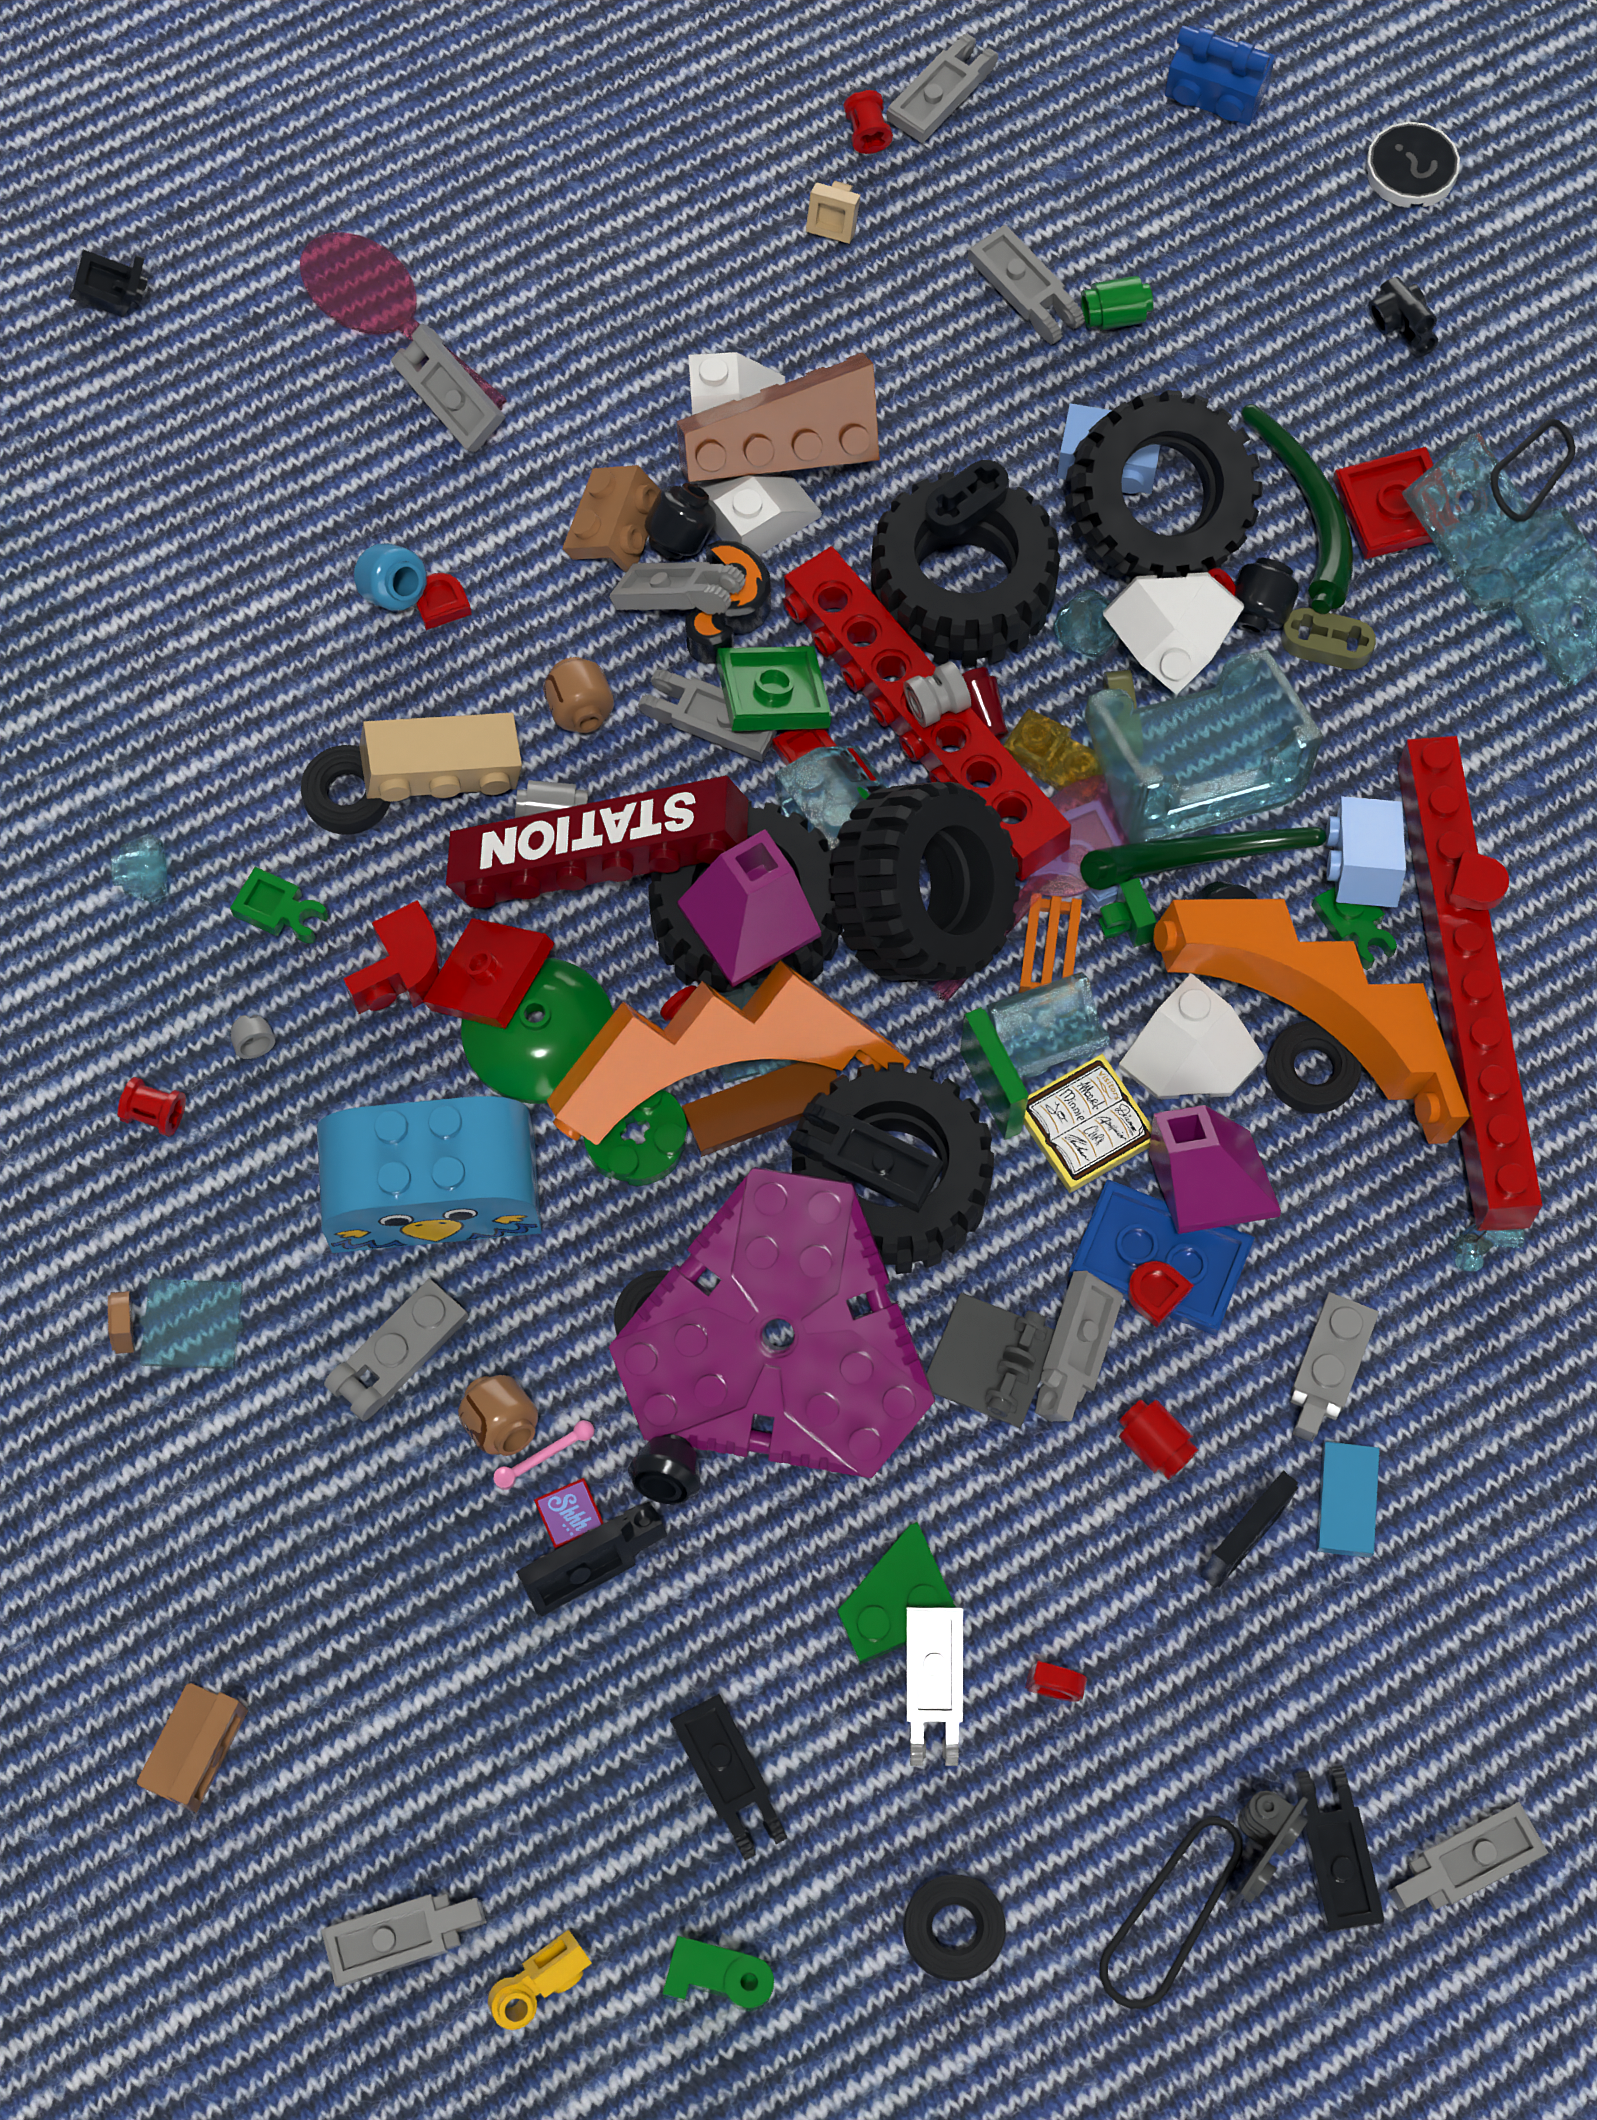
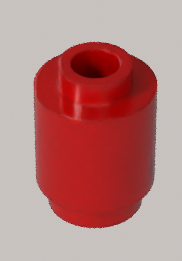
M1142 1399L1139 1400L1119 1420V1423L1125 1428L1119 1435V1438L1154 1474L1160 1471L1167 1480L1174 1477L1199 1451L1191 1442L1193 1435L1157 1399L1149 1405Z

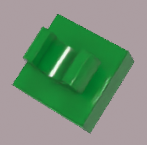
M1139 877L1120 883L1116 902L1100 908L1102 918H1099L1098 922L1105 939L1116 937L1127 931L1134 948L1153 942L1154 928L1157 921Z

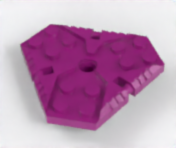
M754 1167L687 1250L691 1254L680 1267L677 1264L672 1267L609 1345L610 1353L644 1440L650 1441L653 1438L666 1434H674L686 1439L691 1447L696 1449L711 1450L742 1457H748L750 1451L768 1454V1461L873 1478L935 1402L936 1398L899 1301L892 1303L885 1287L886 1284L890 1283V1278L854 1184ZM707 1268L721 1279L712 1292L697 1282ZM865 1293L872 1311L855 1317L849 1299ZM773 1319L787 1321L794 1330L793 1342L783 1347L773 1345L766 1337V1324ZM755 1414L774 1417L772 1433L753 1430Z

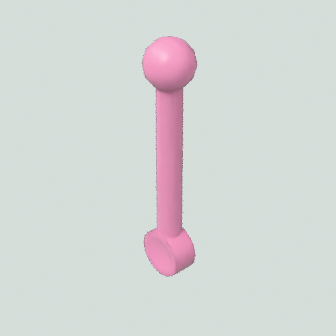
M586 1420L579 1421L571 1433L512 1468H498L493 1477L496 1486L502 1490L511 1489L516 1482V1477L576 1441L590 1440L595 1430L593 1424Z

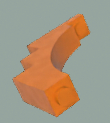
M1285 899L1173 900L1161 919L1156 923L1154 943L1156 949L1162 954L1167 972L1200 974L1240 983L1266 993L1306 1015L1334 1036L1358 1059L1374 1078L1388 1100L1413 1099L1415 1115L1422 1124L1428 1144L1447 1143L1470 1117L1423 983L1368 984L1354 941H1298Z
M780 960L743 1009L701 981L664 1030L623 1001L546 1101L556 1117L553 1120V1124L560 1131L575 1141L584 1136L595 1145H598L608 1132L637 1105L680 1079L709 1068L740 1061L786 1059L816 1063L842 1071L852 1057L855 1056L864 1065L873 1064L875 1072H879L882 1067L888 1070V1062L904 1063V1070L910 1063V1060L894 1043Z

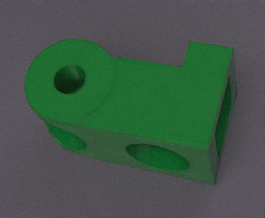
M677 1936L663 1990V1998L685 2003L688 1990L692 1988L726 1997L733 2007L741 2011L752 2012L762 2008L769 2001L774 1989V1976L767 1963L755 1956Z

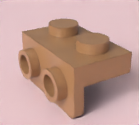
M639 465L593 468L562 549L572 560L611 558L624 572H627L632 564L638 563L648 537L644 526L645 520L661 489Z

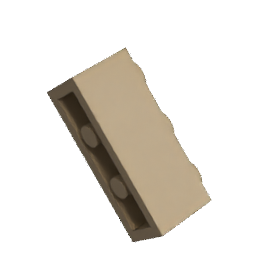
M513 713L363 721L359 747L367 799L381 798L385 801L394 802L417 795L449 798L463 792L481 791L486 795H498L509 789H516L522 763Z

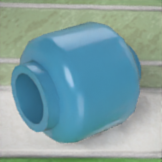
M390 543L375 544L367 548L358 558L354 568V583L358 593L367 602L391 611L405 610L415 605L422 597L426 587L427 572L423 561L413 551Z

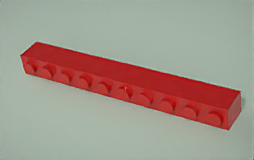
M1457 736L1407 739L1397 771L1444 1043L1470 1115L1467 1121L1460 1127V1135L1477 1232L1526 1229L1531 1227L1543 1204L1489 909L1476 910L1449 902L1463 851L1467 850L1478 853Z

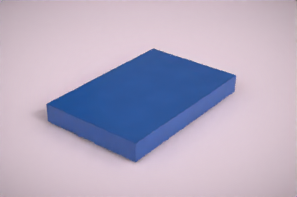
M1107 1179L1069 1270L1068 1277L1072 1278L1074 1271H1088L1121 1292L1123 1299L1130 1301L1128 1285L1133 1272L1140 1265L1147 1262L1160 1261L1167 1263L1194 1285L1190 1294L1168 1317L1216 1336L1255 1237L1228 1226L1178 1234L1167 1202Z

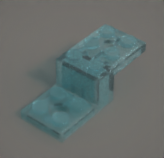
M1480 432L1470 434L1402 492V495L1479 612L1512 607L1564 687L1574 686L1597 666V556L1565 506L1536 511L1525 522L1513 521L1506 516L1498 506L1490 485L1491 473L1499 462ZM1502 469L1498 475L1500 493L1509 508L1515 513L1522 515L1528 510V506L1504 469ZM1463 490H1467L1474 500L1473 511L1469 516L1461 510L1459 505L1460 494ZM1575 603L1581 607L1584 613L1583 625L1579 630L1572 625L1570 620L1571 608Z

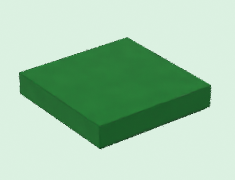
M814 646L718 648L716 664L732 731L820 729L830 727L832 714Z
M980 1007L966 1013L964 1016L960 1053L1004 1140L1021 1133L1029 1094L986 1010Z

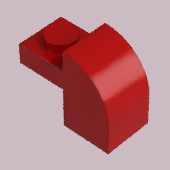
M416 900L372 922L378 944L386 958L343 978L349 997L358 1014L367 1010H381L392 1004L396 1000L397 995L404 992L413 1008L423 1003L424 997L441 971L442 959L435 932L419 901Z

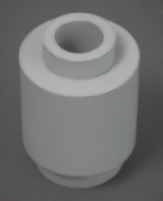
M528 780L527 790H517L515 818L587 804L588 790L576 789V784Z

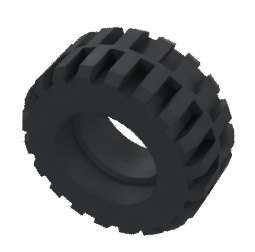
M1166 390L1157 396L1153 392L1138 395L1127 403L1123 402L1090 428L1089 434L1079 442L1073 453L1076 458L1075 462L1068 468L1065 483L1071 485V493L1065 497L1066 511H1074L1076 523L1071 525L1076 539L1082 536L1085 538L1090 546L1085 552L1094 562L1102 559L1107 563L1106 572L1117 578L1126 575L1131 577V581L1136 576L1157 575V578L1187 577V573H1205L1217 568L1228 560L1227 557L1231 553L1239 550L1246 541L1245 531L1255 525L1259 511L1253 508L1255 500L1262 497V482L1254 481L1253 471L1261 466L1257 453L1248 455L1243 444L1250 440L1243 427L1234 431L1229 426L1228 422L1231 420L1232 415L1224 408L1220 407L1216 411L1207 408L1209 399L1197 394L1186 399L1182 398L1181 391ZM1153 444L1170 447L1183 454L1193 464L1199 474L1203 487L1202 510L1198 520L1182 533L1166 536L1152 532L1142 526L1127 508L1122 493L1123 468L1128 459L1143 447Z
M954 471L938 474L937 481L930 483L928 478H924L912 484V494L909 495L906 492H901L891 502V511L888 510L882 514L877 524V535L873 537L871 592L923 653L928 652L934 655L933 662L945 664L949 662V659L962 660V667L977 666V659L987 657L988 663L1005 659V650L1008 648L1012 652H1018L1028 645L1029 634L1032 636L1038 635L1045 625L1047 613L1051 612L1055 600L1060 564V554L1058 553L1059 539L1056 529L1049 526L1050 516L1044 507L1039 504L1033 507V496L1022 487L1013 490L1009 488V484L1005 502L985 518L956 537L943 538L936 536L928 529L925 522L926 501L935 489L955 476ZM978 480L977 491L985 486L993 491L995 482L992 481L985 484ZM957 506L950 511L940 507L938 516L941 517L944 514H949L952 518H955ZM965 544L977 546L993 553L1005 564L1010 574L991 589L977 593H957L933 583L923 573L919 565L927 556L938 549L951 545Z
M931 782L879 789L871 793L866 800H861L849 814L851 820L845 821L836 838L840 840L838 847L832 850L830 865L834 866L833 878L828 879L829 894H834L836 904L835 907L831 908L835 922L842 924L844 932L840 935L847 947L851 950H857L855 957L865 967L873 969L878 976L887 980L917 982L960 980L970 977L974 972L981 971L993 960L992 955H997L1007 941L1004 935L1005 932L1009 931L1014 925L1017 914L1013 912L1014 902L1019 901L1020 886H1016L1015 872H1019L1017 858L1012 857L1010 850L1013 841L1009 831L1001 828L1000 822L1002 818L997 811L990 805L985 806L987 801L972 789L965 788L962 784ZM923 855L928 865L931 881V894L927 911L923 904L919 884V871Z
M749 800L747 839L766 829L793 868L821 930V937L781 959L782 962L801 976L813 982L823 972V960H832L838 948V935L843 930L842 924L835 922L831 909L836 904L834 894H829L828 879L833 878L834 866L830 865L832 851H828V839L819 829L814 828L808 832V819L796 812H792L787 817L781 814L780 805L766 802L764 809L752 808L751 800ZM699 863L683 866L670 873L652 872V883L648 885L651 925L654 940L658 941L659 953L665 964L675 966V976L686 986L691 985L694 981H697L699 985L703 981L717 992L726 994L727 999L732 1003L743 1005V997H752L779 961L732 987L677 906V901L711 864Z
M888 1062V1071L875 1072L873 1064L857 1068V1078L849 1081L846 1075L842 1074L830 1082V1094L825 1095L818 1092L811 1102L829 1108L845 1117L847 1114L852 1115L882 1131H896L913 1135L930 1146L938 1158L944 1162L939 1185L928 1195L919 1213L905 1206L891 1207L878 1205L858 1195L884 1264L895 1265L896 1274L912 1273V1265L915 1262L922 1261L926 1268L940 1263L944 1251L948 1250L950 1253H956L965 1245L967 1233L976 1231L983 1218L985 1205H988L994 1171V1153L990 1150L992 1137L988 1124L979 1122L981 1110L972 1098H966L964 1101L959 1098L960 1086L949 1078L945 1079L942 1084L933 1080L934 1071L919 1066L915 1074L904 1072V1063ZM805 1117L800 1118L796 1128L797 1131L807 1133L831 1145L836 1134L814 1126ZM792 1148V1173L845 1181L842 1175L824 1167L823 1162L813 1161Z

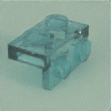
M1083 972L986 1005L989 1018L1019 1077L1040 1075L1046 1072L1049 1066L1068 1059L1080 1060L1094 1055L1097 1049L1111 1044L1109 1033L1099 1023L1089 978Z

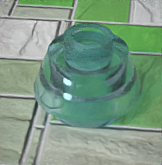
M1084 590L1065 603L1059 609L1054 624L1055 634L1061 644L1070 651L1089 657H1100L1106 654L1117 637V633L1103 616L1104 609L1111 602L1098 591Z
M149 833L121 845L119 855L111 856L113 885L122 886L123 892L127 896L156 903L167 894V864L162 840Z

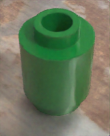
M1138 275L1093 283L1091 289L1081 291V308L1085 316L1084 322L1087 328L1098 327L1100 331L1145 323L1147 312L1153 311V295L1150 285L1148 283L1142 284Z

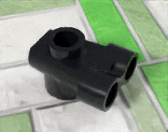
M1399 277L1388 279L1380 286L1381 295L1370 300L1368 304L1376 327L1383 335L1400 329L1407 338L1406 342L1418 356L1429 354L1438 344V337L1432 331L1437 323V317L1427 306L1424 294L1418 285L1414 283L1407 287Z

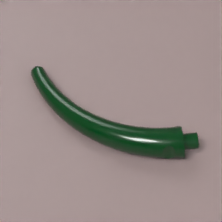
M1247 404L1241 410V417L1272 447L1286 464L1301 487L1312 511L1318 536V563L1308 592L1313 600V610L1319 614H1327L1331 609L1339 608L1345 603L1352 579L1353 547L1345 514L1324 473L1300 443L1258 406Z
M1301 827L1201 835L1125 844L1089 851L1081 861L1080 872L1082 879L1089 887L1103 890L1138 877L1141 878L1166 871L1248 856L1318 847L1325 843L1327 835L1324 829L1320 827Z

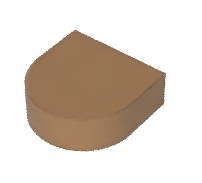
M130 1291L111 1292L108 1295V1332L112 1351L115 1350V1354L134 1352Z

